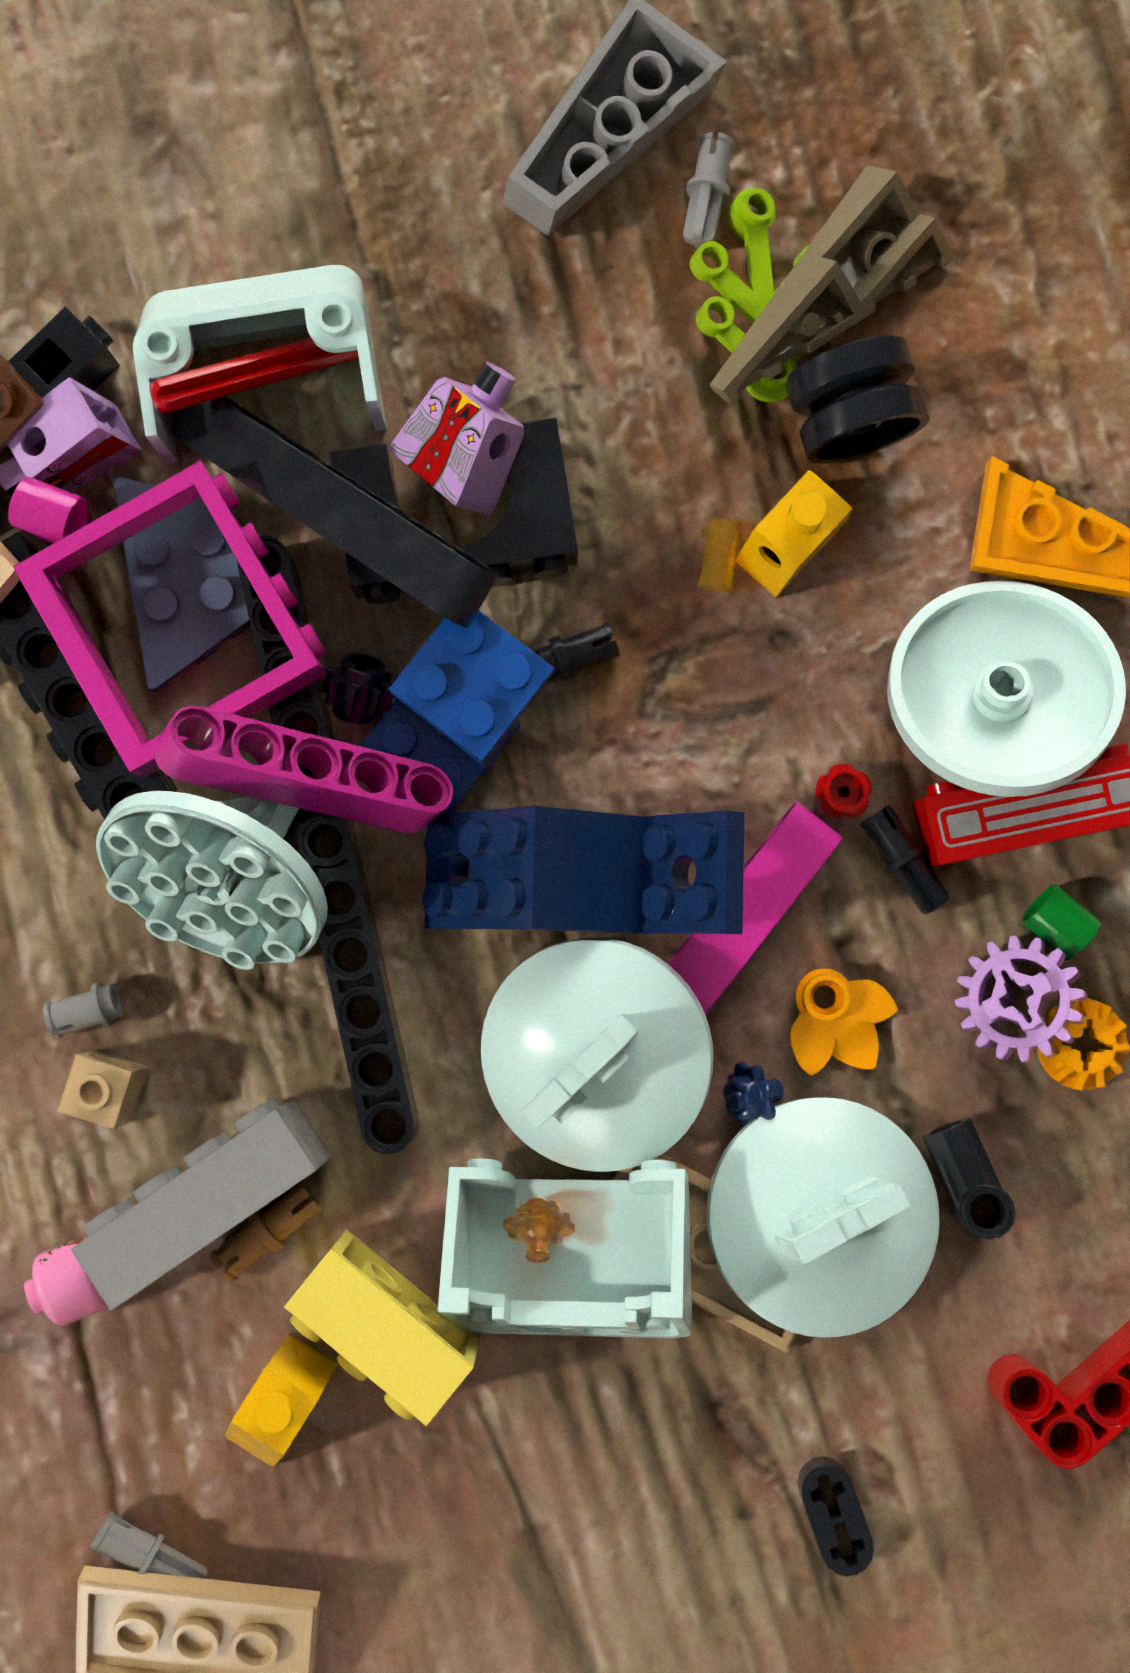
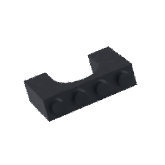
M557 418L521 423L525 434L507 477L509 500L506 511L499 524L487 536L475 543L459 547L499 575L493 586L511 582L512 575L534 571V575L537 578H550L567 573L568 566L577 565L578 548ZM387 444L330 452L331 464L399 508L393 463ZM345 552L350 587L357 599L366 598V602L369 604H383L400 599V592L405 591Z

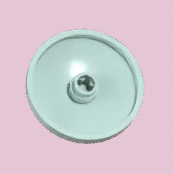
M985 581L962 586L944 593L924 606L910 620L900 635L893 652L888 674L887 694L892 719L900 736L912 753L925 766L947 781L962 788L993 796L1014 797L1040 794L1056 789L1073 781L1093 766L1108 747L1120 724L1125 705L1126 682L1123 666L1113 642L1100 624L1083 608L1056 592L1036 585L1015 581Z

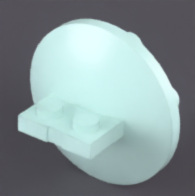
M150 791L134 794L118 802L111 809L99 828L96 838V849L100 865L109 880L106 884L108 893L116 900L128 904L146 920L145 926L147 930L161 940H178L202 952L224 958L227 963L238 969L250 970L255 964L293 962L297 957L302 956L314 946L327 919L328 906L321 883L302 856L283 840L299 808L249 796L222 802L187 793Z
M600 937L577 938L551 945L539 951L520 964L504 980L494 995L484 1020L481 1036L482 1069L490 1097L499 1114L510 1129L536 1152L552 1161L579 1170L594 1172L625 1170L639 1166L642 1162L653 1160L665 1153L682 1138L697 1118L705 1103L713 1074L714 1057L710 1028L705 1013L690 986L670 965L653 953L639 946L616 939Z
M827 1097L804 1098L775 1106L776 1116L773 1119L767 1120L763 1117H758L745 1125L731 1140L717 1163L709 1187L706 1208L708 1237L713 1256L725 1281L736 1296L760 1317L780 1328L793 1333L820 1338L841 1337L868 1330L900 1310L915 1294L930 1268L939 1233V1205L932 1175L924 1158L911 1139L891 1120L869 1107L844 1099Z

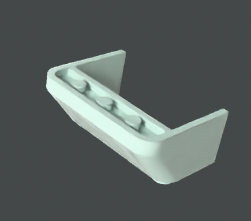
M328 265L168 290L150 298L143 309L134 338L133 355L145 436L167 464L178 463L175 437L170 433L173 428L171 411L160 413L154 407L149 392V385L160 378L185 372L192 362L194 350L308 332L313 342L325 351L340 353L358 350L365 400L376 431L386 430L366 295L359 276L346 266Z

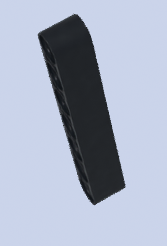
M226 396L182 408L170 432L175 438L407 594L442 617L462 627H470L499 576L487 565Z

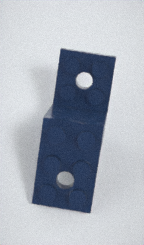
M527 806L439 814L428 824L424 839V847L427 853L426 888L423 893V908L425 910L424 929L538 930L632 934H743L744 812L726 810L635 816ZM693 861L696 868V877L693 885L690 886L688 870ZM469 864L471 867L470 877L468 876Z

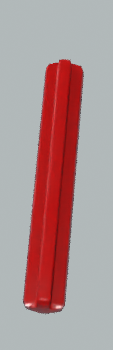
M311 338L157 379L149 385V392L156 410L160 413H167L352 361L359 357L358 350L340 353L328 352L318 347Z

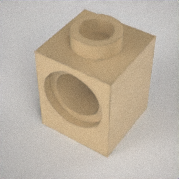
M96 1050L76 1054L57 1112L112 1129L131 1123L149 1067Z

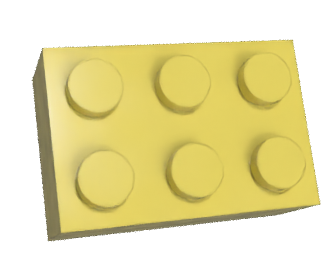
M347 1229L284 1306L292 1314L290 1322L303 1336L313 1342H318L320 1339L325 1341L339 1353L337 1361L347 1373L359 1381H365L368 1377L386 1392L384 1400L387 1405L400 1417L408 1421L416 1417L427 1426L474 1368L479 1339L471 1332L457 1328L438 1313V1304Z

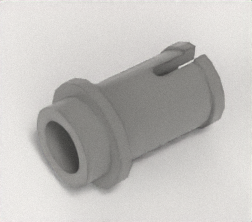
M101 982L92 984L90 991L56 1002L51 1001L43 1006V1017L49 1032L52 1031V1037L55 1039L100 1023L106 1028L110 1027L115 1023V1019L122 1017L124 1013L123 1002L114 984L104 986Z

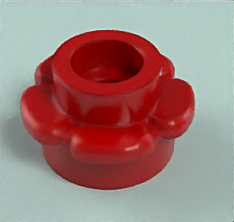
M849 764L832 766L827 775L820 776L815 788L816 797L822 801L821 808L823 812L834 819H842L844 816L856 818L863 814L869 806L868 798L872 792L871 782L867 775L854 769ZM840 787L848 789L849 794L847 797L839 795Z

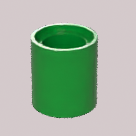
M1056 884L1044 890L1029 906L1021 919V923L1053 950L1059 948L1066 955L1065 960H1070L1081 952L1093 939L1101 926L1100 920Z

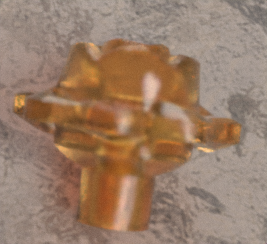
M540 1197L530 1198L526 1203L520 1204L519 1208L515 1210L514 1215L504 1219L502 1225L503 1229L508 1231L509 1239L521 1241L526 1245V1259L535 1263L548 1261L550 1259V1246L562 1243L564 1237L575 1232V1224L570 1222V1214L561 1212L560 1206L556 1201H545Z

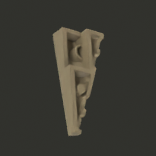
M870 165L864 168L710 383L711 389L723 400L733 404L739 400L738 392L762 377L771 379L783 371L781 366L783 363L800 352L812 353L875 312L876 303L895 291H908L917 285L916 278L934 266L945 267L955 258L936 219L919 214L897 171Z

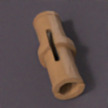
M301 1180L267 1210L259 1209L250 1215L247 1226L219 1248L210 1252V1259L216 1269L220 1268L233 1256L238 1255L225 1266L226 1269L221 1273L223 1278L232 1283L267 1252L277 1253L286 1246V1237L315 1214L325 1209L317 1193L300 1207H296L310 1196L309 1192L313 1188L309 1183Z

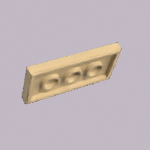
M84 1565L78 1578L76 1673H315L321 1591L149 1572L139 1574L138 1571Z

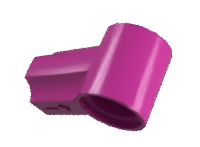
M28 476L17 485L9 505L8 518L11 526L34 534L48 546L92 522V515L88 513L86 498Z

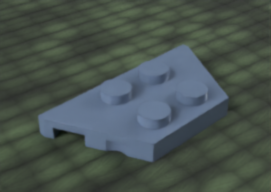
M124 477L113 478L117 507L154 486ZM201 499L191 502L123 541L147 687L153 693L166 689L170 686L168 682L193 663L200 664L215 653L217 647L223 641L235 638L251 626L238 571L237 558L204 501ZM231 509L235 517L237 518V514L234 512L233 509Z

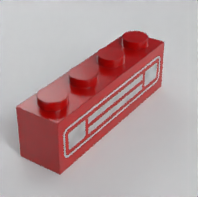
M1121 744L1107 747L1093 766L1081 776L1061 787L1040 794L1014 797L993 796L965 788L962 789V787L949 781L926 786L928 796L912 802L920 842L925 847L923 851L925 860L930 867L1129 826L1130 754L1128 745Z

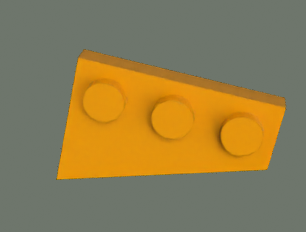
M991 456L985 466L969 571L1130 598V528L1091 507L1086 510L1055 494L1056 489L1039 480L1032 482L1009 470V464Z

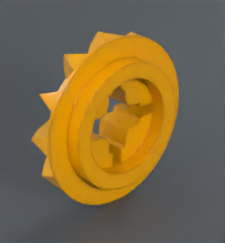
M1087 999L1074 1003L1073 1006L1074 1010L1086 1018L1084 1024L1069 1022L1066 1030L1073 1038H1079L1083 1034V1028H1089V1038L1098 1040V1043H1103L1104 1049L1089 1051L1086 1055V1061H1081L1080 1051L1071 1049V1046L1062 1045V1040L1059 1038L1052 1042L1055 1057L1048 1058L1039 1048L1036 1049L1042 1067L1052 1079L1065 1087L1081 1091L1106 1087V1084L1116 1075L1124 1072L1123 1064L1126 1055L1130 1052L1126 1035L1127 1025L1113 1012L1112 1007L1092 999ZM1059 1004L1046 1014L1045 1020L1048 1025L1054 1020Z

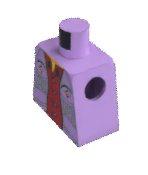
M485 362L472 387L446 377L438 379L394 438L388 450L454 506L491 515L496 507L525 434L523 425L501 408L516 379L502 368L490 362Z
M69 377L42 398L43 406L8 444L14 456L0 464V484L12 496L17 485L28 476L72 492L142 452V449L116 404Z

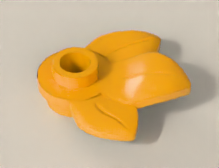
M826 968L808 972L801 978L795 991V1003L800 1013L789 1033L790 1046L799 1066L811 1076L818 1073L826 1065L831 1055L837 1060L853 1067L868 1070L874 1069L879 1052L878 1035L874 1023L884 1021L897 1012V1006L891 995L884 987L869 979L848 981L841 973ZM820 986H827L833 994L832 1002L825 1008L818 1007L813 1000L814 992Z

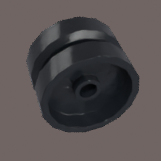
M885 335L847 343L817 355L801 364L788 375L785 386L792 410L799 416L809 417L803 423L799 434L806 457L810 462L828 464L868 455L911 437L926 426L930 416L923 393L918 386L906 384L915 372V366L908 343L904 337Z

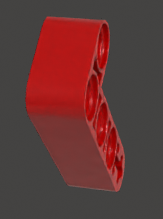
M1130 1320L1057 1385L1028 1359L1016 1354L1002 1356L989 1369L987 1382L988 1389L993 1398L1029 1440L1058 1467L1073 1469L1084 1465L1130 1424ZM1023 1376H1031L1032 1384L1027 1395L1020 1399H1010V1389L1015 1380ZM1112 1382L1113 1392L1111 1398L1103 1405L1094 1406L1093 1399L1096 1390L1101 1385ZM1069 1422L1070 1431L1066 1439L1059 1444H1050L1049 1437L1053 1428L1060 1423Z

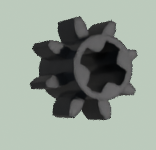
M363 653L347 654L341 660L340 668L326 667V675L322 687V692L327 694L325 704L333 705L332 711L334 715L345 722L353 724L370 723L377 717L378 709L384 711L391 710L393 695L389 688L392 685L390 683L392 674L385 672V664L374 656Z

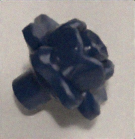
M738 1062L734 1067V1073L727 1077V1084L724 1086L723 1096L726 1100V1110L730 1116L739 1120L742 1127L758 1117H763L767 1120L773 1119L776 1116L773 1102L780 1101L783 1098V1086L777 1079H765L764 1071L760 1065L750 1067L744 1062Z

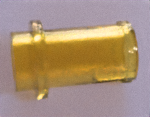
M713 518L708 520L707 529L701 530L700 537L706 540L700 581H698L699 589L720 593L733 592L739 544L745 542L746 537L741 533L742 524L740 522Z

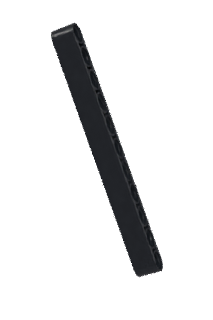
M259 535L269 551V554L260 560L267 556L281 558V566L276 574H282L298 602L297 605L289 608V610L293 612V617L301 628L309 623L297 566L286 547L278 539L268 535ZM237 560L261 676L294 657L280 634H272L267 631V622L270 616ZM322 678L270 706L269 712L272 724L292 729L297 721L311 718L317 722V736L335 740L328 705L325 704L326 696L322 692ZM298 765L301 772L307 777L313 774L307 767ZM299 808L293 822L300 854L321 883L326 900L329 890L339 883H348L355 893L354 905L345 914L336 915L328 906L327 919L319 935V941L362 1136L366 1144L373 1151L381 1154H395L403 1150L415 1137L419 1127V1116L354 822ZM326 828H337L342 835L343 841L340 851L333 857L321 858L315 849L317 835ZM352 938L362 941L368 951L365 965L355 972L347 970L339 959L341 946ZM358 996H371L379 1004L380 1017L373 1027L360 1026L353 1019L351 1007ZM371 1052L383 1053L391 1060L393 1074L388 1082L375 1083L366 1076L364 1061ZM383 1110L398 1112L406 1123L404 1136L395 1140L384 1138L376 1127L378 1113Z

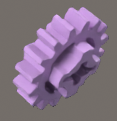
M1010 936L1008 950L1002 951L992 941L987 943L990 958L983 962L981 959L971 956L968 961L976 970V973L973 977L959 976L957 980L958 983L969 990L968 996L955 1000L956 1007L971 1012V1016L961 1023L962 1028L968 1032L978 1029L982 1031L975 1044L983 1050L991 1047L995 1042L998 1043L996 1057L1004 1061L1009 1059L1013 1049L1018 1050L1020 1060L1025 1064L1032 1063L1033 1050L1038 1048L1048 1058L1055 1057L1052 1042L1059 1038L1063 1042L1072 1044L1074 1038L1066 1030L1069 1022L1084 1024L1086 1019L1082 1014L1073 1009L1074 1003L1088 999L1087 993L1084 990L1071 988L1070 985L1081 976L1079 970L1076 967L1061 970L1060 967L1064 963L1066 955L1057 948L1046 957L1044 955L1045 943L1036 937L1031 942L1029 949H1024L1021 940L1017 936ZM1014 963H1033L1045 968L1049 972L1045 974L1041 972L1032 977L1020 973ZM994 975L996 983L991 998L983 1001L986 985ZM1010 979L1027 993L1034 992L1027 999L1029 1006L1027 1011L1032 1021L1014 1006L1008 1007L1015 1000V995L1012 992L1015 989ZM1060 994L1058 1012L1052 1023L1048 1025L1045 1016L1051 1001L1059 998ZM1008 1022L1015 1023L1021 1026L1027 1037L1014 1038L1005 1036L993 1027L997 1025L1002 1026Z

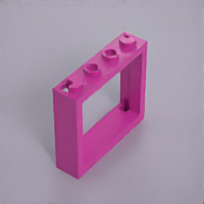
M201 460L13 566L130 773L144 779L160 770L154 758V747L160 735L151 740L147 737L57 578L201 497L294 657L207 708L251 718L326 675L318 658L327 654L320 639L310 623L301 628L299 627L289 608L298 604L290 587L281 573L270 577L260 560L269 554L261 537L252 523L241 527L231 510L241 504L230 487L224 474L220 473L212 477ZM178 736L181 743L192 750L198 748L192 739Z

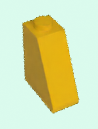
M289 1333L251 1388L231 1420L224 1436L273 1468L284 1456L318 1402L338 1364Z

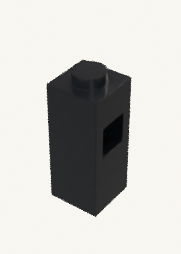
M66 306L8 361L41 398L69 377L94 391L120 366L108 350V347L114 342L109 334L90 315L81 322Z

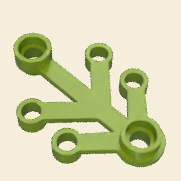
M747 188L741 191L729 205L726 212V221L729 229L734 235L745 241L749 287L727 267L729 261L727 251L717 242H704L690 259V269L693 275L703 282H709L723 296H713L704 302L696 313V324L702 333L715 337L731 353H733L745 336V333L733 323V306L753 324L778 290L777 288L774 291L767 230L775 219V204L772 196L760 188ZM749 204L754 206L759 211L760 215L753 213L749 207ZM809 245L806 246L795 258L793 267L796 265V263L804 254ZM702 255L711 257L715 261L716 268L713 269L706 266L702 260ZM708 310L718 312L722 323L713 322L708 315ZM800 352L781 365L783 371L778 374L779 379L762 377L746 387L749 394L763 402H779L787 398L786 379L797 368L796 361L804 352Z

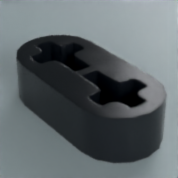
M826 1456L815 1457L805 1463L799 1472L797 1480L798 1491L815 1541L829 1569L836 1574L846 1577L857 1575L866 1570L871 1563L874 1547L854 1485L843 1465L838 1461ZM825 1474L828 1475L832 1483L840 1482L832 1487L837 1506L831 1509H827L819 1492L810 1493L818 1488L817 1478ZM842 1522L850 1538L856 1540L852 1543L853 1553L844 1557L838 1548L832 1549L838 1545V1538L833 1525Z

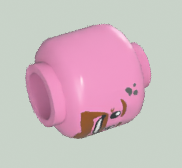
M76 1238L42 1252L35 1258L32 1265L33 1279L24 1283L27 1301L35 1315L45 1313L54 1324L66 1326L107 1308L106 1303L70 1250L86 1238Z

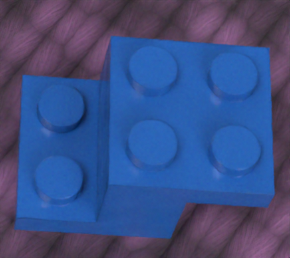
M478 611L469 628L462 627L444 618L389 688L395 699L391 710L386 711L360 745L365 748L432 764L440 768L448 775L453 787L452 801L445 811L447 813H454L520 729L519 717L553 675L555 668L481 611Z

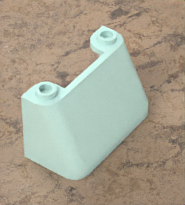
M471 1159L468 1161L467 1167H449L438 1313L457 1328L477 1333L681 1338L690 1336L692 1301L689 1186L686 1169H677V1164L671 1161L648 1160L641 1163V1170H636L629 1174V1180L516 1179L511 1173L502 1170V1163L493 1159Z

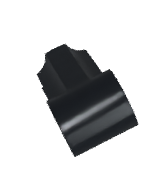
M966 1117L950 1122L922 1136L951 1201L952 1215L958 1225L976 1236L986 1239L999 1238L1006 1234L1015 1221L1016 1210L1014 1202L1008 1193L1002 1189L971 1118ZM990 1194L995 1205L994 1214L987 1222L975 1224L970 1214L971 1204L979 1195Z

